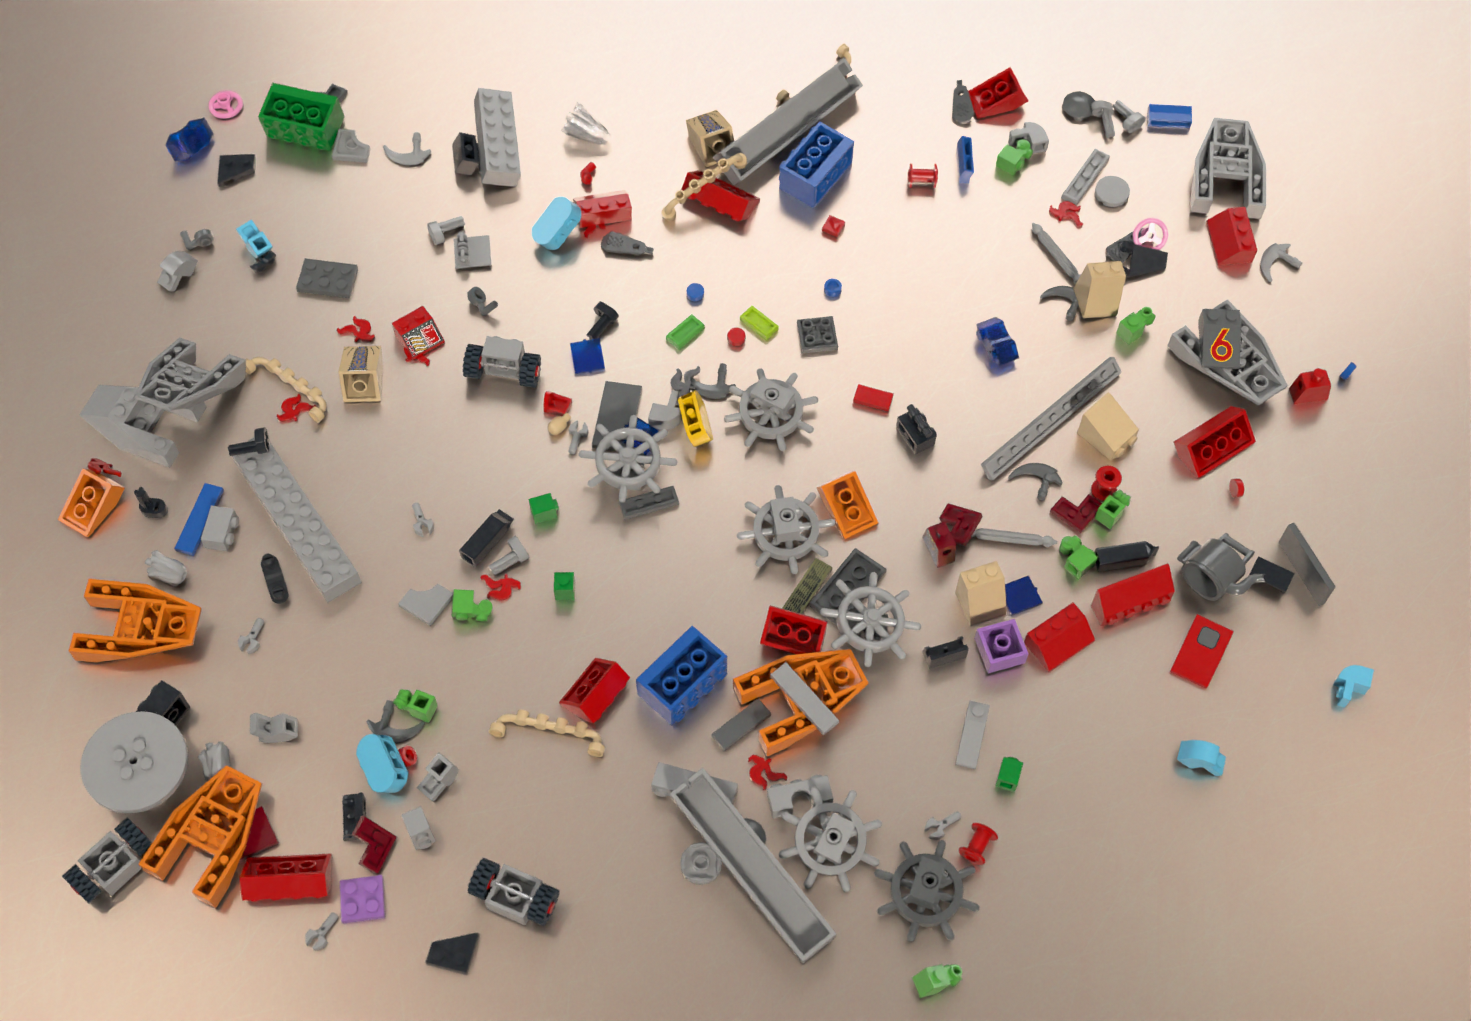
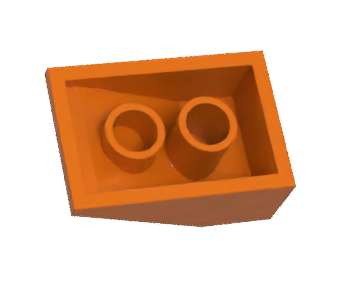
M83 468L58 520L82 535L89 537L117 505L125 487L101 473L95 474L94 471Z
M856 471L849 472L816 487L831 518L835 520V524L844 539L879 523Z

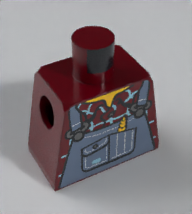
M941 522L928 527L922 538L937 568L955 562L956 543L946 523Z

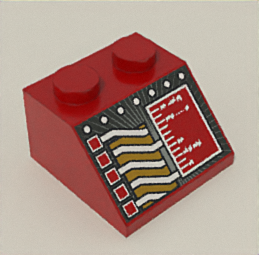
M424 306L392 322L395 336L413 360L445 343L436 323Z

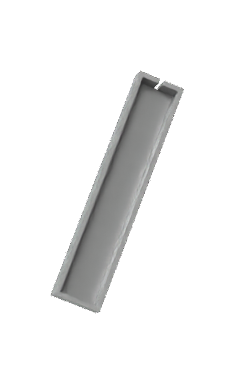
M845 57L713 156L717 164L720 159L724 158L727 160L738 153L746 156L747 166L745 168L737 169L732 164L730 169L724 172L732 185L742 181L864 86L856 73L846 79L844 78L845 75L853 71Z
M270 442V451L268 453L258 454L257 452L232 456L235 464L327 603L362 583L358 572Z
M704 768L700 769L688 779L691 787L688 789L687 784L684 782L670 793L671 798L804 964L836 937L835 931Z

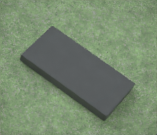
M605 381L596 426L597 424H603L609 432L620 428H628L630 416H637L642 386ZM596 427L592 448H597L600 441L604 438ZM626 439V440H621V441H618V442H619L623 447H626V441H627V439ZM612 446L608 448V450L616 451Z
M1291 523L1285 529L1278 543L1318 606L1326 603L1336 586L1296 524Z
M854 548L809 603V606L818 613H820L822 608L838 610L845 595L836 586L837 580H843L852 591L859 587L869 586V577L872 572L877 573L878 583L887 569ZM851 603V604L848 606L847 611L849 610V608H851V609H856V608H855V606ZM824 616L837 625L836 618Z

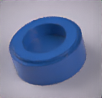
M828 279L824 283L825 294L830 297L840 295L842 283L838 279Z
M699 283L690 284L686 289L687 298L691 301H700L704 297V287Z
M1351 362L1341 373L1340 377L1346 380L1356 369L1357 365Z

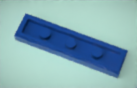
M204 483L174 548L176 552L191 556L195 555L201 542L211 506L218 505L224 492L223 487Z

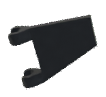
M1126 240L1120 245L1119 249L1121 252H1132L1130 269L1123 266L1126 278L1166 269L1168 252L1135 245Z

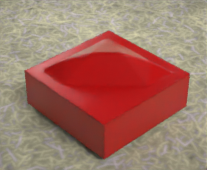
M829 215L822 227V231L838 238L846 221Z

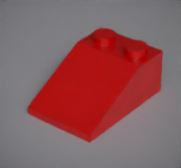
M1011 66L968 91L978 119L1012 111L1029 102Z

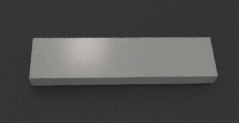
M1095 148L1067 186L1061 198L1077 206L1108 162L1110 155Z
M784 663L771 673L770 677L823 736L839 724V720L787 663Z

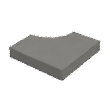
M338 129L332 154L333 160L367 163L370 145L363 144L357 139L356 130Z
M439 584L427 591L410 589L398 604L399 607L431 626L452 600L453 593Z

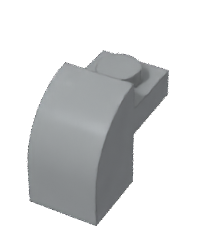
M1024 122L1023 128L1011 130L1009 133L1008 143L1010 146H1017L1019 140H1027L1030 143L1033 154L1047 151L1049 144L1048 135L1045 129L1037 123Z
M175 251L169 254L160 265L163 271L157 283L169 291L175 292L181 277L191 276L198 260L183 251Z
M671 391L667 406L656 403L652 404L648 417L649 428L671 430L679 425L682 420L678 403L679 391Z
M254 713L250 715V734L259 737V741L264 743L286 742L298 737V718L284 713L271 718Z
M440 753L425 768L429 773L417 787L432 801L436 800L446 786L450 787L458 773V768Z

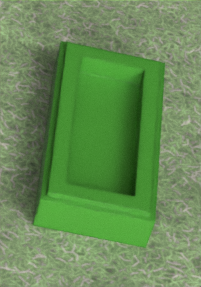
M691 314L668 333L666 339L679 350L705 328V324Z

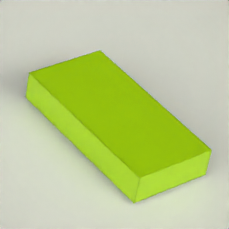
M753 305L740 315V320L765 340H768L779 329L776 323Z

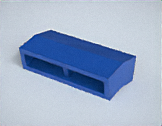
M1148 105L1147 126L1191 128L1193 122L1192 106Z
M961 136L956 146L958 183H970V178L974 174L972 138Z

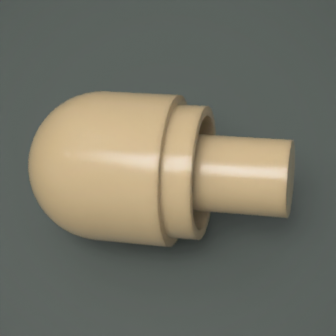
M565 413L562 417H555L548 424V431L552 435L560 434L566 428V423L571 419V416Z

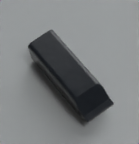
M500 509L492 513L460 548L461 558L473 567H476L509 530L514 518Z
M1146 541L1096 548L1094 553L1097 557L1095 563L1097 572L1146 565L1152 556H1156L1159 546L1155 547Z

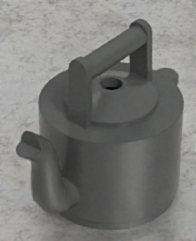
M1225 533L1219 539H1208L1203 545L1193 540L1177 557V560L1184 564L1182 566V575L1187 584L1197 594L1211 601L1222 598L1226 593L1241 595L1254 583L1265 582L1263 578L1265 574H1253L1237 583L1245 575V564L1253 557L1255 551L1249 550L1231 538L1228 533ZM1235 550L1243 554L1245 558L1242 560Z

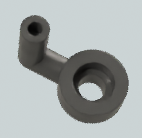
M202 229L196 232L192 241L187 231L180 233L187 250H192L198 245L208 246L214 240L209 229Z
M473 287L467 292L469 302L477 306L483 316H486L498 307V303L495 300L485 307L483 302L486 300V295L479 287Z

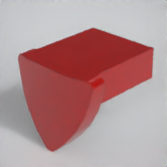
M552 391L545 392L544 412L559 416L568 413L572 404L571 398L555 394Z

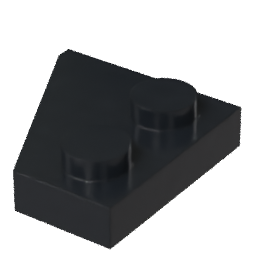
M255 154L220 155L218 186H224V182L234 179L236 181L245 175L254 173L256 166Z
M471 933L432 942L425 962L426 965L468 975L480 937L479 933Z

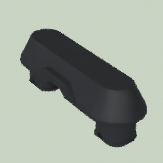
M269 553L265 554L261 560V568L270 597L274 603L282 604L288 599L289 595L278 559Z

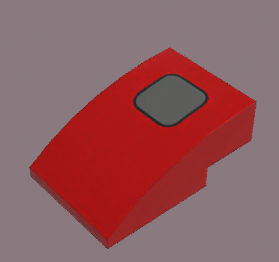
M1197 614L1170 672L1207 689L1234 631Z

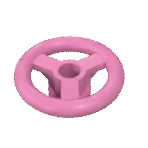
M221 91L210 99L208 104L209 111L217 118H231L241 111L243 100L236 92ZM233 98H236L238 102L235 109L231 107ZM215 109H226L229 113H219Z
M1146 218L1140 221L1133 231L1135 245L1143 246L1141 243L1145 241H1154L1158 244L1151 249H1162L1168 239L1166 225L1157 218ZM1149 223V226H1147V227H1145V228L1142 229V231H1141V237L1138 238V233H1139L1140 229H1141L1144 225H1146V224ZM1155 224L1159 225L1163 231L1162 240L1156 236ZM1152 232V236L1148 238V233Z

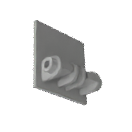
M458 232L456 238H454L455 268L491 265L489 235L467 237L465 232Z

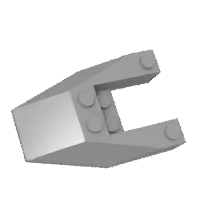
M1213 118L1195 158L1190 212L1208 214L1213 202V177L1244 180L1243 207H1246L1248 218H1262L1266 208V162L1249 121Z
M1228 299L1213 308L1237 310ZM1241 313L1239 369L1202 368L1200 341L1186 325L1171 335L1167 346L1179 359L1257 405L1262 404L1288 386L1265 338Z
M178 338L149 363L135 394V399L167 410L191 408L237 387L245 379L246 360L229 354L211 371L193 366L196 362V343Z
M98 385L81 411L80 416L120 450L169 468L179 454L174 441L151 433L163 412L168 411L198 422L207 408L205 403L202 402L191 408L167 410L135 399L138 387Z

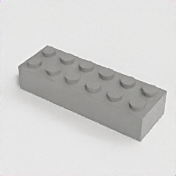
M478 87L474 98V111L482 183L516 187L521 175L512 92Z

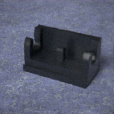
M1258 556L1249 576L1265 574L1263 577L1264 583L1281 590L1282 593H1286L1295 573Z
M960 636L957 640L931 648L929 646L924 647L922 652L929 669L966 658L969 648L967 644H963V636Z
M363 792L343 796L344 841L358 840L352 833L361 816L366 817V798Z

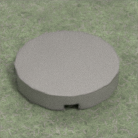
M1104 176L1099 179L1095 186V196L1105 206L1118 207L1129 199L1130 187L1124 179L1118 176Z
M704 842L690 845L682 853L680 860L681 871L685 878L699 885L714 881L722 868V861L711 847Z

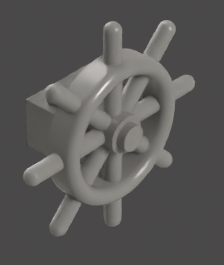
M759 368L757 370L759 381L752 384L746 391L735 386L729 388L731 393L741 398L740 412L726 415L724 421L727 423L738 420L742 421L746 429L751 432L745 440V446L750 447L758 436L764 439H776L779 450L785 451L784 437L791 434L797 427L808 433L814 431L811 425L801 420L803 406L816 404L818 398L816 396L801 398L799 392L792 386L798 377L796 373H792L787 381L784 382L776 379H767L764 370ZM749 402L758 409L747 410ZM795 408L793 416L787 414L789 409ZM763 415L758 423L751 419V417ZM778 417L787 421V423L780 426ZM768 420H771L773 428L764 427Z
M636 415L630 416L628 428H620L609 432L603 424H597L596 429L604 438L598 444L596 451L581 450L579 452V457L595 459L599 474L588 481V486L592 488L604 480L609 485L620 489L618 498L620 502L626 501L627 490L640 491V488L646 484L654 493H659L660 487L654 482L653 478L657 475L660 465L676 466L678 463L675 458L660 456L657 442L666 437L668 431L662 429L654 436H651L647 432L636 428ZM626 439H627V441H626V447H623V446L618 442V441L626 440ZM634 440L642 442L641 445L634 448ZM612 446L618 453H607L606 451ZM649 448L652 456H645L644 451ZM603 460H611L616 462L608 468H606ZM644 463L651 464L650 467L646 471H644Z
M776 485L774 488L776 499L770 500L761 508L749 501L745 503V508L756 514L754 530L739 532L737 538L739 540L755 538L758 547L763 551L756 561L758 567L763 566L766 560L772 557L777 560L789 561L791 573L797 574L798 566L796 559L807 555L811 550L822 557L828 556V551L816 544L819 528L834 526L836 522L834 519L818 521L817 515L810 507L816 498L814 492H811L802 502L794 499V497L784 498L782 487ZM803 515L808 522L802 523L801 520H798ZM764 520L773 525L771 528L761 529ZM811 530L809 538L803 536L800 532ZM775 535V538L769 543L764 536ZM797 540L802 545L794 548L793 541ZM781 542H785L786 549L777 547Z
M875 572L870 573L869 586L859 587L852 591L843 580H837L836 586L845 595L838 610L828 608L820 610L822 616L836 618L841 636L832 642V648L838 649L847 642L855 649L863 651L865 667L872 665L873 653L882 652L889 648L892 649L899 659H905L906 653L896 642L904 628L911 630L921 629L920 623L905 621L900 602L909 596V591L903 590L894 597L886 590L877 587V573ZM868 598V607L866 608L859 599ZM876 600H879L882 603H884L883 606H881L878 609H875ZM851 603H852V604L855 606V608H856V609H851V608H849V610L847 611V608H848V606H849ZM890 610L894 619L888 618V614L885 613ZM887 626L894 627L891 635L887 632Z
M812 787L811 795L815 807L807 811L801 819L788 812L782 813V818L797 826L795 832V846L780 851L779 857L785 859L798 854L802 862L811 869L804 882L805 888L809 889L812 887L819 873L823 875H838L843 891L849 892L851 887L846 874L848 870L853 868L860 859L874 867H877L880 863L877 858L864 851L866 848V832L880 828L882 822L874 820L863 824L859 816L850 809L857 796L856 791H849L843 805L838 803H823L818 788ZM826 812H834L831 817L826 814ZM818 815L823 830L809 823L810 820ZM807 831L816 836L815 840L804 843V832ZM857 835L856 847L847 843L849 838ZM814 849L813 852L818 855L816 860L812 859L807 851ZM843 851L852 855L845 863L841 859ZM827 859L833 862L835 866H825L823 863Z

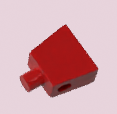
M1320 368L1299 374L1289 387L1293 403L1301 404L1328 400L1331 382L1327 371Z

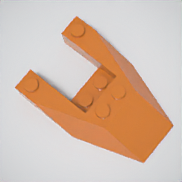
M88 579L84 598L92 607L120 609L113 636L73 633L69 652L76 661L102 662L192 646L202 608L148 584Z
M851 649L787 655L733 679V689L742 705L780 689L770 676L771 673L784 663H787L834 715L869 684ZM783 690L782 692L794 715L759 730L758 740L767 757L786 749L817 729Z
M226 765L172 812L138 865L146 873L163 881L187 843L208 852L214 857L195 885L192 893L198 900L216 908L228 890L246 847L262 783Z

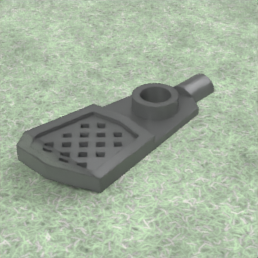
M960 79L956 80V88L953 89L952 118L962 125L969 123L975 113L967 86L963 85V80Z
M1143 228L1140 229L1138 233V238L1141 237V231ZM1133 231L1106 247V253L1113 261H1121L1122 263L1127 260L1132 252H1121L1119 248L1125 240L1134 244V241L1131 239Z
M614 231L605 235L601 242V247L607 252L642 255L644 252L653 254L654 248L646 246L645 242Z

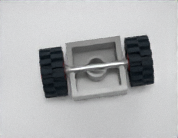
M487 336L484 346L468 344L466 347L462 366L464 377L480 379L484 368L487 375L519 379L520 386L536 388L541 371V355L526 353L523 341L503 339L498 336Z
M128 817L114 829L124 841L121 842L110 831L77 860L88 871L87 875L76 864L62 875L70 884V887L88 904L102 892L92 880L95 879L112 896L142 869L138 865L140 860L128 848L130 846L139 856H142L149 849L152 842Z
M482 858L479 864H477L467 889L468 894L485 900L488 910L525 926L528 920L542 926L546 925L553 909L556 907L555 904L558 901L557 898L560 892L558 889L544 884L542 880L503 864L500 870L498 863L486 858Z

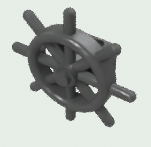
M944 840L938 842L934 854H918L914 856L908 844L901 842L899 846L906 860L898 866L895 873L892 874L881 869H876L874 872L876 877L891 882L892 902L879 907L877 913L884 915L896 909L904 919L911 923L907 939L910 942L915 940L919 926L934 927L938 925L941 926L946 938L953 940L955 935L948 920L955 915L959 907L973 912H977L980 908L977 903L962 899V879L974 874L976 868L971 865L957 871L949 861L942 858L946 847ZM910 869L915 876L914 881L903 877ZM952 884L954 895L939 889ZM900 885L911 889L910 893L901 897ZM939 900H943L951 904L942 912L938 903ZM910 902L917 904L916 911H912L906 904ZM925 908L931 909L934 915H923Z

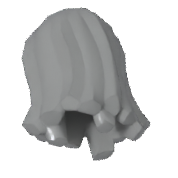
M158 550L152 551L151 558H147L145 564L151 566L147 569L150 579H159L169 585L177 586L184 581L187 575V569L183 563L164 556Z
M219 741L215 745L213 743L205 744L207 750H203L198 756L203 766L206 782L226 765L231 767L229 749L224 745V742Z

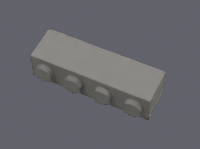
M658 762L651 784L652 792L660 797L670 796V793L684 782L689 789L691 785L688 779L696 772ZM710 776L733 805L738 791V783Z

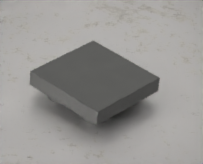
M833 316L797 320L802 354L838 350Z

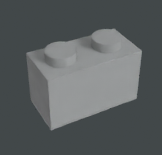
M211 506L201 537V541L206 549L228 551L229 546L233 544V532L239 524V517L234 509Z
M421 806L401 815L416 850L419 848L426 849L433 842H436Z

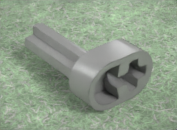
M1105 100L1094 101L1091 104L1093 115L1102 118L1106 137H1115L1112 103Z
M1116 100L1115 104H1113V108L1127 118L1122 127L1128 133H1133L1145 123L1146 117L1140 112H1134L1122 101Z
M459 216L441 223H437V221L427 223V228L434 244L438 245L445 242L443 232L464 226L465 222L463 216Z
M517 536L507 540L512 552L489 565L494 575L518 561L522 563L529 558L528 553Z

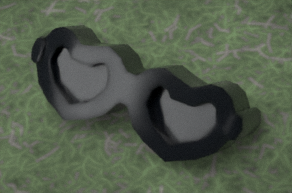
M270 250L264 259L259 256L258 259L260 261L250 266V268L255 272L264 271L267 265L273 264L276 254Z

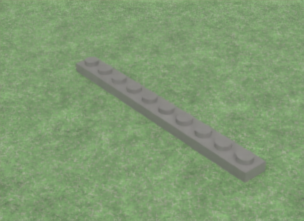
M1115 357L1107 358L981 463L987 478L994 480L1122 373Z

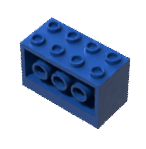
M819 122L810 129L806 138H802L799 146L791 151L788 159L780 164L779 189L815 208L853 163L855 141Z
M692 625L636 679L637 695L672 726L675 722H680L684 718L685 712L689 708L693 709L704 694H709L717 681L720 682L726 677L727 655Z

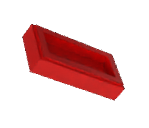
M858 384L853 403L889 412L894 393Z

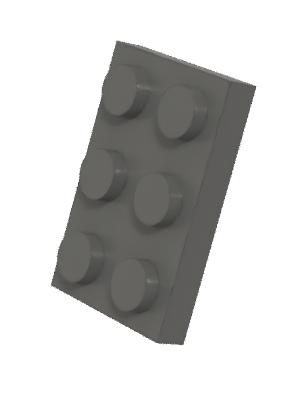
M305 258L296 290L303 293L350 298L358 266L355 264Z

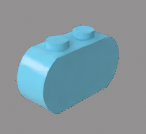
M566 197L554 198L532 227L534 241L546 249H558L581 220L579 206Z
M378 734L364 736L357 746L356 755L367 777L369 786L375 792L396 793L400 791L406 784L408 771L392 737Z

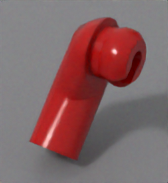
M593 162L587 164L580 171L581 181L586 185L591 184L593 180L591 173L597 168Z

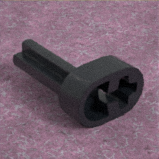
M599 301L593 308L600 319L586 334L591 341H595L609 324H613L619 317L617 311L602 301Z
M266 427L254 430V441L229 445V455L235 456L251 452H257L258 454L268 453L270 445Z
M139 487L138 490L134 491L139 501V509L142 515L149 518H162L167 514L168 508L162 499L149 498L143 487Z

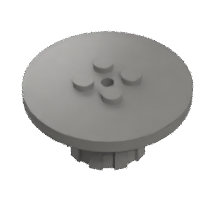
M150 712L122 714L103 724L89 739L81 758V778L90 796L106 809L119 813L143 812L160 805L177 790L187 770L188 749L185 739L178 728L165 717Z

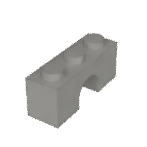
M815 775L809 780L802 781L797 779L786 785H772L767 789V799L772 818L782 817L783 812L793 814L792 801L799 796L809 799L812 808L815 807L811 795L812 787L818 788L823 803H833L834 798L828 776Z

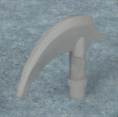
M418 132L413 134L412 142L414 143V148L411 153H396L386 145L383 146L386 155L392 161L402 165L423 163L424 159L431 153V149L425 151L420 149L421 137Z
M1274 243L1264 251L1260 265L1263 275L1269 282L1273 280L1270 268L1277 258H1283L1290 265L1298 269L1302 265L1298 258H1293L1286 253V249L1290 248L1291 244Z

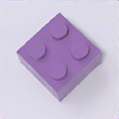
M1015 619L977 629L974 639L987 673L1014 667L1026 662L1028 651Z

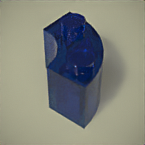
M205 117L190 120L181 130L169 134L165 145L174 161H186L193 154L208 146L214 133Z
M993 317L976 324L978 329L976 331L977 338L982 341L991 362L994 361L1001 366L1019 359L1016 342L1008 334L1003 320Z

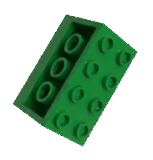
M273 82L258 115L263 130L269 138L282 139L289 143L295 142L303 146H313L320 150L326 149L330 151L336 140L338 129H340L345 117L339 99L336 96Z

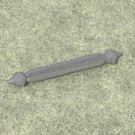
M1032 222L1033 233L1038 235L1042 244L1069 277L1074 278L1073 281L1076 284L1081 275L1078 274L1077 268L1050 235L1043 231V227Z
M985 528L975 530L971 538L977 537L982 540L1035 546L1043 544L1045 547L1057 544V541L1051 536L1042 537L1037 534Z

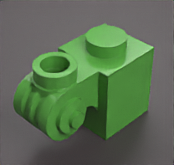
M1019 140L1016 149L1006 144L997 155L995 166L1014 175L1017 170L1020 171L1022 169L1024 160L1030 159L1033 150L1030 148V143L1027 140Z
M1143 307L1136 314L1132 312L1120 321L1116 334L1130 345L1142 336L1145 325H1151L1156 315L1152 313L1150 307Z
M1120 489L1114 492L1112 496L1109 495L1098 508L1095 519L1111 529L1122 516L1124 508L1130 505L1131 496L1126 495Z
M1075 535L1073 537L1066 536L1062 539L1059 547L1062 554H1071L1067 558L1064 567L1079 580L1095 566L1097 557L1093 550L1085 545H1081L1082 542L1079 537Z
M454 589L451 617H456L457 620H468V618L476 617V621H488V616L493 608L492 603L485 599L477 605L473 601L474 590Z
M400 689L396 699L393 701L398 709L409 711L411 716L428 723L438 707L435 696L420 690H416L412 696L411 691Z
M943 964L926 967L912 977L920 998L935 995L947 986H956L962 980V969L957 964H948L944 967Z

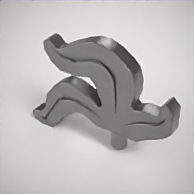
M697 366L696 369L687 371L684 374L685 383L681 382L683 374L677 368V373L672 377L670 383L673 390L680 391L679 397L690 393V390H695V387L691 386V379L699 374L701 369L700 366Z

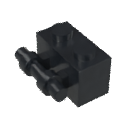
M459 132L452 143L455 173L472 175L477 167L481 174L476 135Z
M913 404L907 406L909 412L898 416L896 427L916 455L934 446L937 434L935 429L927 423L926 416L918 408H915Z

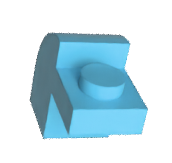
M252 219L236 228V231L253 257L258 258L272 249L273 246L263 231L260 232Z
M1351 665L1344 668L1333 683L1334 686L1338 687L1336 697L1339 698L1337 705L1345 708L1351 701L1352 692L1365 695L1371 687L1374 670L1360 665Z
M1202 740L1181 741L1177 760L1190 769L1203 767L1215 776H1222L1226 757L1219 752L1220 747L1213 743Z

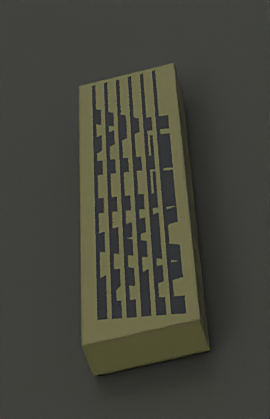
M815 558L782 609L803 614L831 573L832 567Z

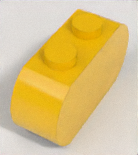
M693 391L678 397L685 431L692 445L697 447L712 441L713 434L707 410L700 394L697 391Z

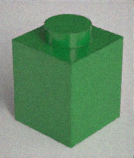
M551 493L528 499L535 524L557 518L556 510H559L557 500L552 499Z
M554 572L555 600H575L574 572Z
M1003 757L995 786L1015 792L1024 762H1020L1015 757Z

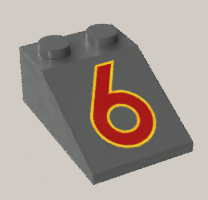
M1202 309L1198 319L1202 368L1239 369L1241 348L1240 310Z

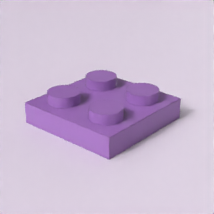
M382 875L340 880L341 922L343 924L385 918L384 880Z

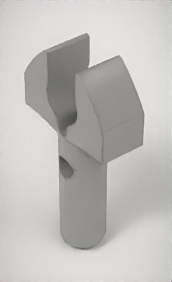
M578 421L573 422L569 427V434L573 435L568 450L570 454L576 453L580 438L588 436V427L585 422L579 432H577Z
M414 503L412 507L418 521L417 524L413 525L415 533L424 537L421 530L422 525L428 527L431 535L434 529L432 519H425L420 504Z
M257 618L249 635L245 637L240 635L238 645L241 651L249 642L251 644L247 649L248 654L258 650L260 644L256 641V637L264 623L263 619Z
M956 811L941 821H937L932 817L926 823L925 832L932 827H938L937 832L932 833L929 838L939 840L945 835L943 832L944 828L959 820L961 814Z
M332 912L318 930H308L305 936L307 946L312 942V939L317 937L318 942L312 947L313 950H319L326 946L328 942L325 939V934L338 919L336 913Z

